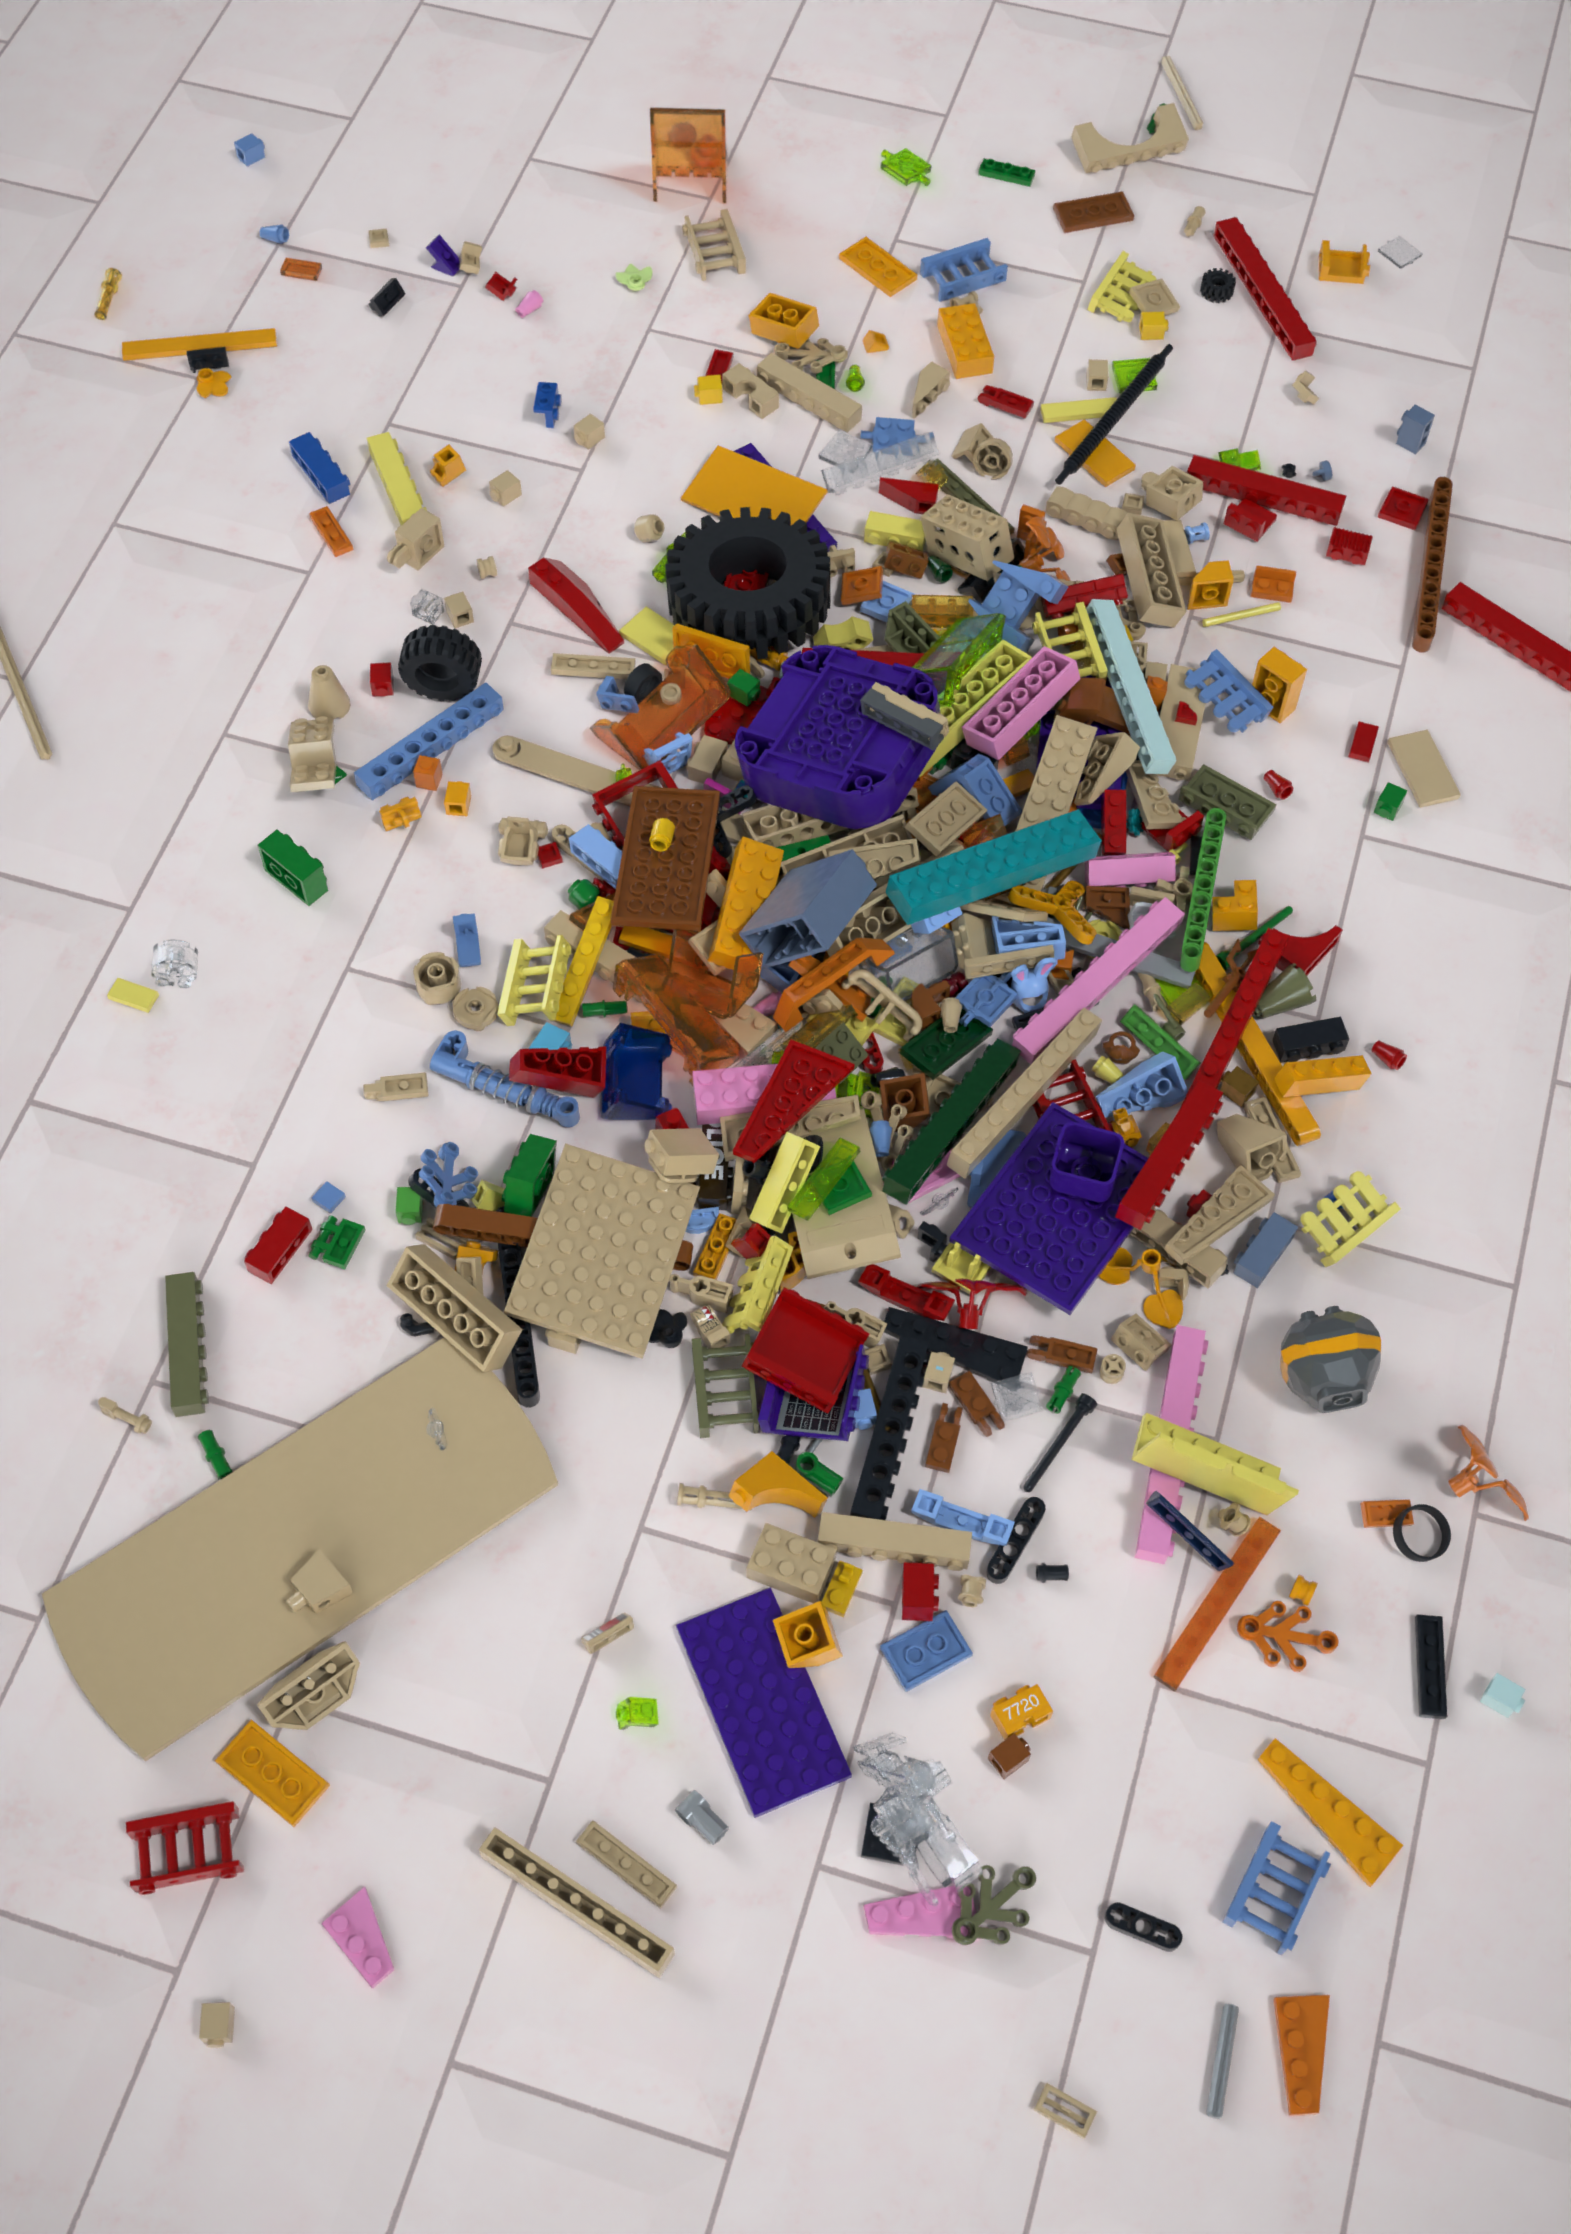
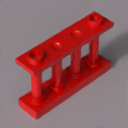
M1076 1059L1071 1061L1069 1073L1060 1075L1048 1089L1074 1081L1078 1091L1052 1100L1046 1099L1043 1093L1032 1105L1040 1119L1052 1102L1059 1106H1064L1083 1099L1088 1110L1074 1115L1083 1120L1092 1118L1097 1128L1114 1132L1112 1124L1110 1122L1107 1123L1086 1081L1083 1067H1079Z
M226 1802L126 1822V1833L131 1839L138 1841L140 1879L130 1881V1887L136 1893L139 1892L140 1895H148L154 1893L155 1889L219 1876L221 1879L236 1877L237 1873L244 1872V1866L240 1860L233 1861L230 1823L234 1819H239V1809L235 1802ZM216 1823V1825H219L222 1863L206 1866L203 1829L205 1825ZM189 1828L192 1831L195 1869L179 1871L176 1834L178 1830ZM162 1834L165 1836L168 1874L152 1877L149 1839H151L152 1835Z

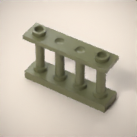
M745 1334L744 1346L707 1349V1346L702 1347L701 1338L692 1339L700 1438H709V1429L717 1425L753 1422L754 1433H759L758 1418L761 1409L757 1410L754 1373L745 1368L709 1371V1368L704 1369L703 1361H708V1358L747 1356L754 1343L750 1342V1334ZM746 1377L749 1380V1390L720 1393L706 1391L705 1383H710L711 1380ZM751 1400L752 1413L713 1416V1413L708 1414L707 1406H712V1403Z

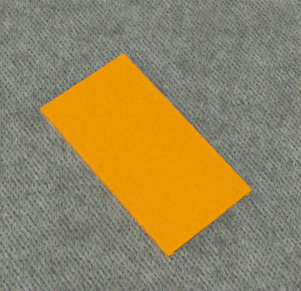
M718 445L682 495L681 501L719 517L720 511L729 509L732 517L738 518L740 517L741 507H750L751 517H758L761 508L771 509V518L773 520H776L781 512L790 514L792 525L799 519L807 523L828 491L818 485Z

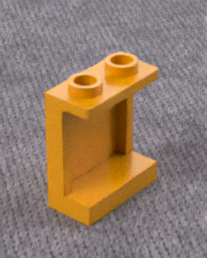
M1322 240L1319 252V281L1364 284L1365 276H1369L1370 265H1367L1370 258V252H1367V244H1363L1361 252L1330 250V241Z

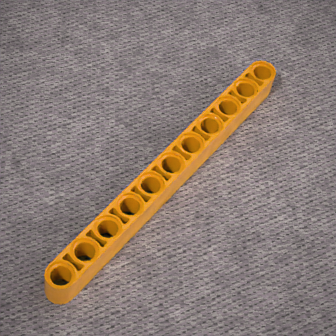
M1204 942L1200 967L1195 971L1194 977L1211 1003L1225 985L1222 979L1227 974L1209 944ZM1233 990L1216 1010V1014L1221 1022L1237 993ZM1251 1017L1237 1046L1238 1051L1255 1079L1259 1081V1086L1294 1144L1301 1146L1319 1139L1321 1136L1320 1128L1301 1096H1282L1274 1078L1283 1066L1254 1018Z

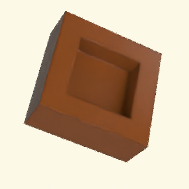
M1122 553L1110 555L1106 561L1115 575L1127 574Z

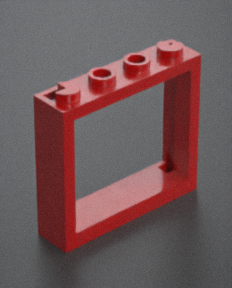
M661 760L592 794L594 800L593 810L597 816H602V823L606 831L612 832L613 842L618 848L621 847L622 850L625 838L605 806L632 793L634 786H646L657 779L663 788H678Z

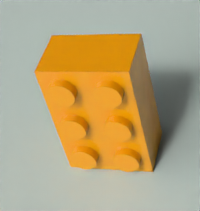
M770 292L749 314L752 334L779 343H787L789 346L797 349L819 327L816 307Z
M1273 647L1258 660L1252 685L1274 707L1268 716L1281 723L1296 710L1307 669L1284 652Z

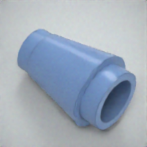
M282 224L261 227L260 237L283 244L289 239V230Z
M888 1121L872 1122L869 1130L875 1154L877 1157L888 1156L892 1127H890Z

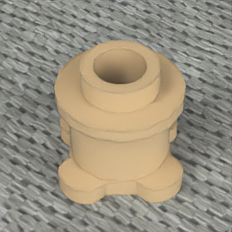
M1236 1502L1226 1509H1221L1218 1512V1517L1221 1519L1220 1527L1223 1530L1229 1529L1231 1535L1241 1536L1249 1530L1251 1519L1248 1515L1242 1514L1239 1511L1240 1505Z
M970 1575L961 1576L960 1585L962 1586V1591L959 1593L958 1599L962 1601L963 1605L977 1607L978 1604L983 1603L982 1590L985 1589L986 1579Z

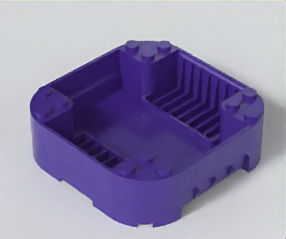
M818 645L812 646L813 650H808L804 653H801V651L794 653L781 665L783 677L748 728L740 726L736 733L735 748L745 786L752 788L756 799L838 826L860 829L884 822L891 818L899 809L935 750L933 751L862 714L861 699L877 682L883 686H888L892 691L900 695L907 696L918 704L925 705L929 710L941 714L938 693L933 680L926 673L918 669L894 663L892 666L857 656L855 651L837 646Z

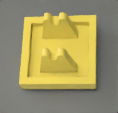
M950 1242L932 1267V1272L949 1283L960 1286L961 1290L970 1295L971 1290L955 1282V1279L983 1280L991 1267L980 1261L981 1256L978 1254L974 1257L960 1248L961 1244L958 1242L955 1244Z

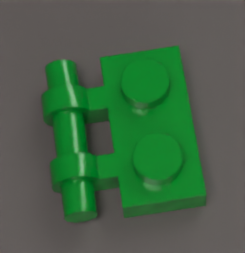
M329 1215L327 1221L323 1222L320 1227L321 1232L317 1240H313L308 1256L311 1259L317 1260L320 1253H325L322 1258L325 1263L346 1269L366 1229L365 1226L346 1219H342L340 1225L337 1226L335 1224L338 1219ZM329 1235H334L330 1244L326 1243Z

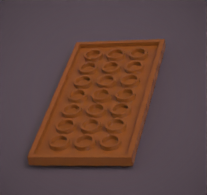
M634 786L611 914V926L701 931L720 803V791ZM660 818L669 819L675 825L671 845L663 852L654 850L649 841L654 821Z

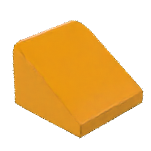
M869 330L862 340L867 353L889 349L884 334Z

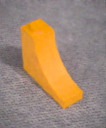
M773 1451L737 1478L728 1495L735 1504L739 1505L746 1512L762 1504L782 1503L800 1508L814 1518L822 1512L828 1499Z

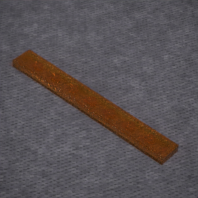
M1259 1516L1231 1560L1234 1562V1565L1224 1569L1153 1678L1176 1692L1280 1534V1529Z

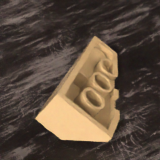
M1125 732L1095 737L1087 759L1088 764L1084 767L1082 773L1085 775L1084 780L1078 786L1074 802L1077 806L1092 804L1136 760V755L1141 747Z

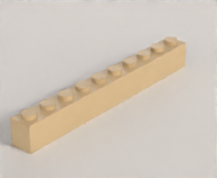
M1084 1007L951 1150L946 1165L965 1179L1070 1065L1071 1061L1097 1035L1102 1019Z

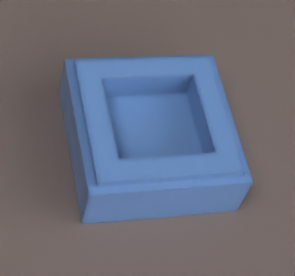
M326 1181L312 1197V1201L331 1214L346 1196L344 1192Z

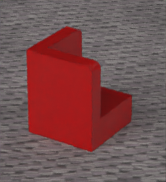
M754 1223L742 1238L734 1239L731 1245L745 1259L760 1257L765 1251L771 1236L759 1223Z

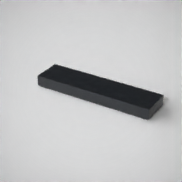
M1417 1614L1415 1616L1419 1717L1446 1719L1447 1699L1443 1616Z

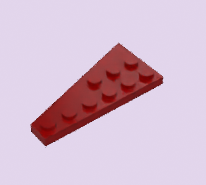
M791 1039L733 1149V1155L755 1163L852 1072L855 1064Z

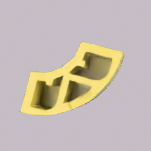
M852 616L840 624H824L813 636L815 646L831 645L855 650L869 645L873 641V636L868 621Z

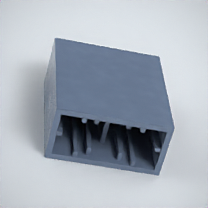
M853 849L791 869L740 931L739 935L764 969L826 951L831 947L877 884L867 871L864 861L857 856Z

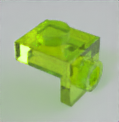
M628 1697L618 1703L616 1709L618 1728L625 1730L630 1726L655 1727L659 1725L657 1699Z

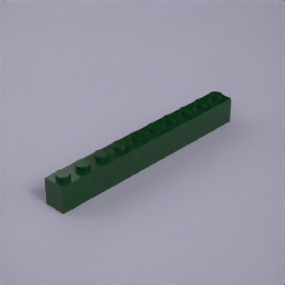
M997 1038L993 1045L989 1044L986 1047L983 1057L976 1059L972 1071H967L962 1078L961 1084L955 1085L951 1092V1097L949 1099L945 1098L940 1105L938 1113L933 1112L928 1125L921 1127L917 1134V1139L915 1141L912 1139L909 1142L904 1155L899 1154L894 1167L886 1170L882 1181H884L882 1192L906 1205L909 1203L1015 1069L1021 1050Z

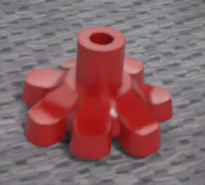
M598 878L593 879V884L597 885L600 890L599 897L606 898L607 893H615L616 889L604 879L603 881Z

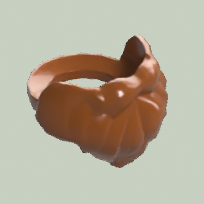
M1125 1031L1114 1033L1110 1036L1109 1041L1103 1043L1105 1054L1114 1063L1127 1064L1135 1059L1140 1052L1134 1037ZM1119 1036H1125L1131 1041L1130 1048H1127L1125 1045L1114 1046V1039Z

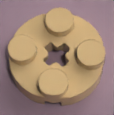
M484 987L462 990L453 1001L454 1017L463 1027L482 1031L497 1017L498 1003L495 995ZM480 1005V1010L472 1011L471 1006L476 1007Z

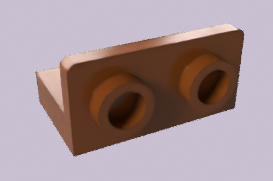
M889 541L884 567L921 579L928 563L927 553Z

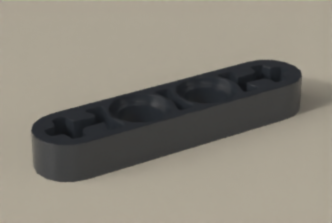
M1028 1498L1014 1519L1015 1524L1007 1545L1015 1546L1017 1554L1008 1556L1003 1551L1005 1546L999 1545L991 1558L986 1573L992 1583L1001 1584L1008 1579L1043 1519L1046 1506L1040 1498ZM1038 1506V1512H1034L1031 1520H1029L1027 1517L1030 1507ZM1019 1524H1024L1028 1527L1029 1533L1021 1536L1016 1533L1015 1527ZM1002 1559L1005 1562L1002 1573L996 1576L994 1575V1569L999 1567Z

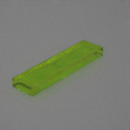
M839 1138L787 1206L788 1211L808 1221L861 1152L860 1147Z

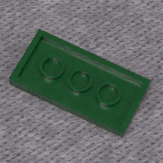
M963 1009L961 1010L960 1019L966 1013ZM941 1017L902 1046L900 1054L934 1080L989 1038L993 1033V1028H989L978 1019L973 1018L966 1027L959 1022L957 1031L948 1033L944 1031Z

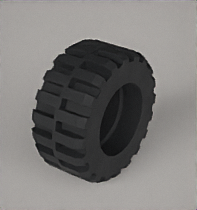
M436 625L422 626L418 630L415 629L410 632L404 639L398 671L403 682L407 683L408 688L414 689L420 696L425 695L431 700L434 698L438 699V701H455L457 698L462 699L474 691L478 682L482 657L476 643L470 640L469 636L465 633L461 634L459 630L455 628L452 630L448 626L443 625L441 627Z

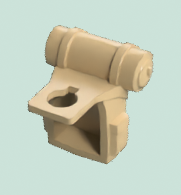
M510 816L502 818L498 825L500 834L504 835L499 841L498 856L501 862L514 865H533L538 856V838L545 839L548 833L546 822L539 820L529 821L528 818Z

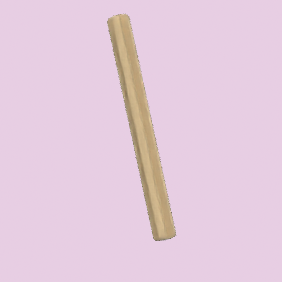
M1162 57L1161 63L1194 130L1202 129L1203 121L1171 57Z

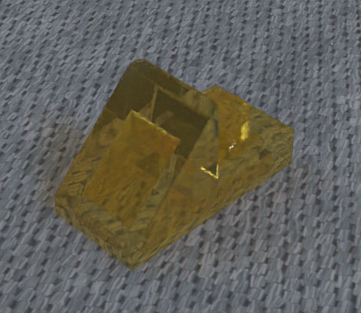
M932 460L926 462L915 473L924 483L939 484L938 490L948 481V477L943 472L944 468Z

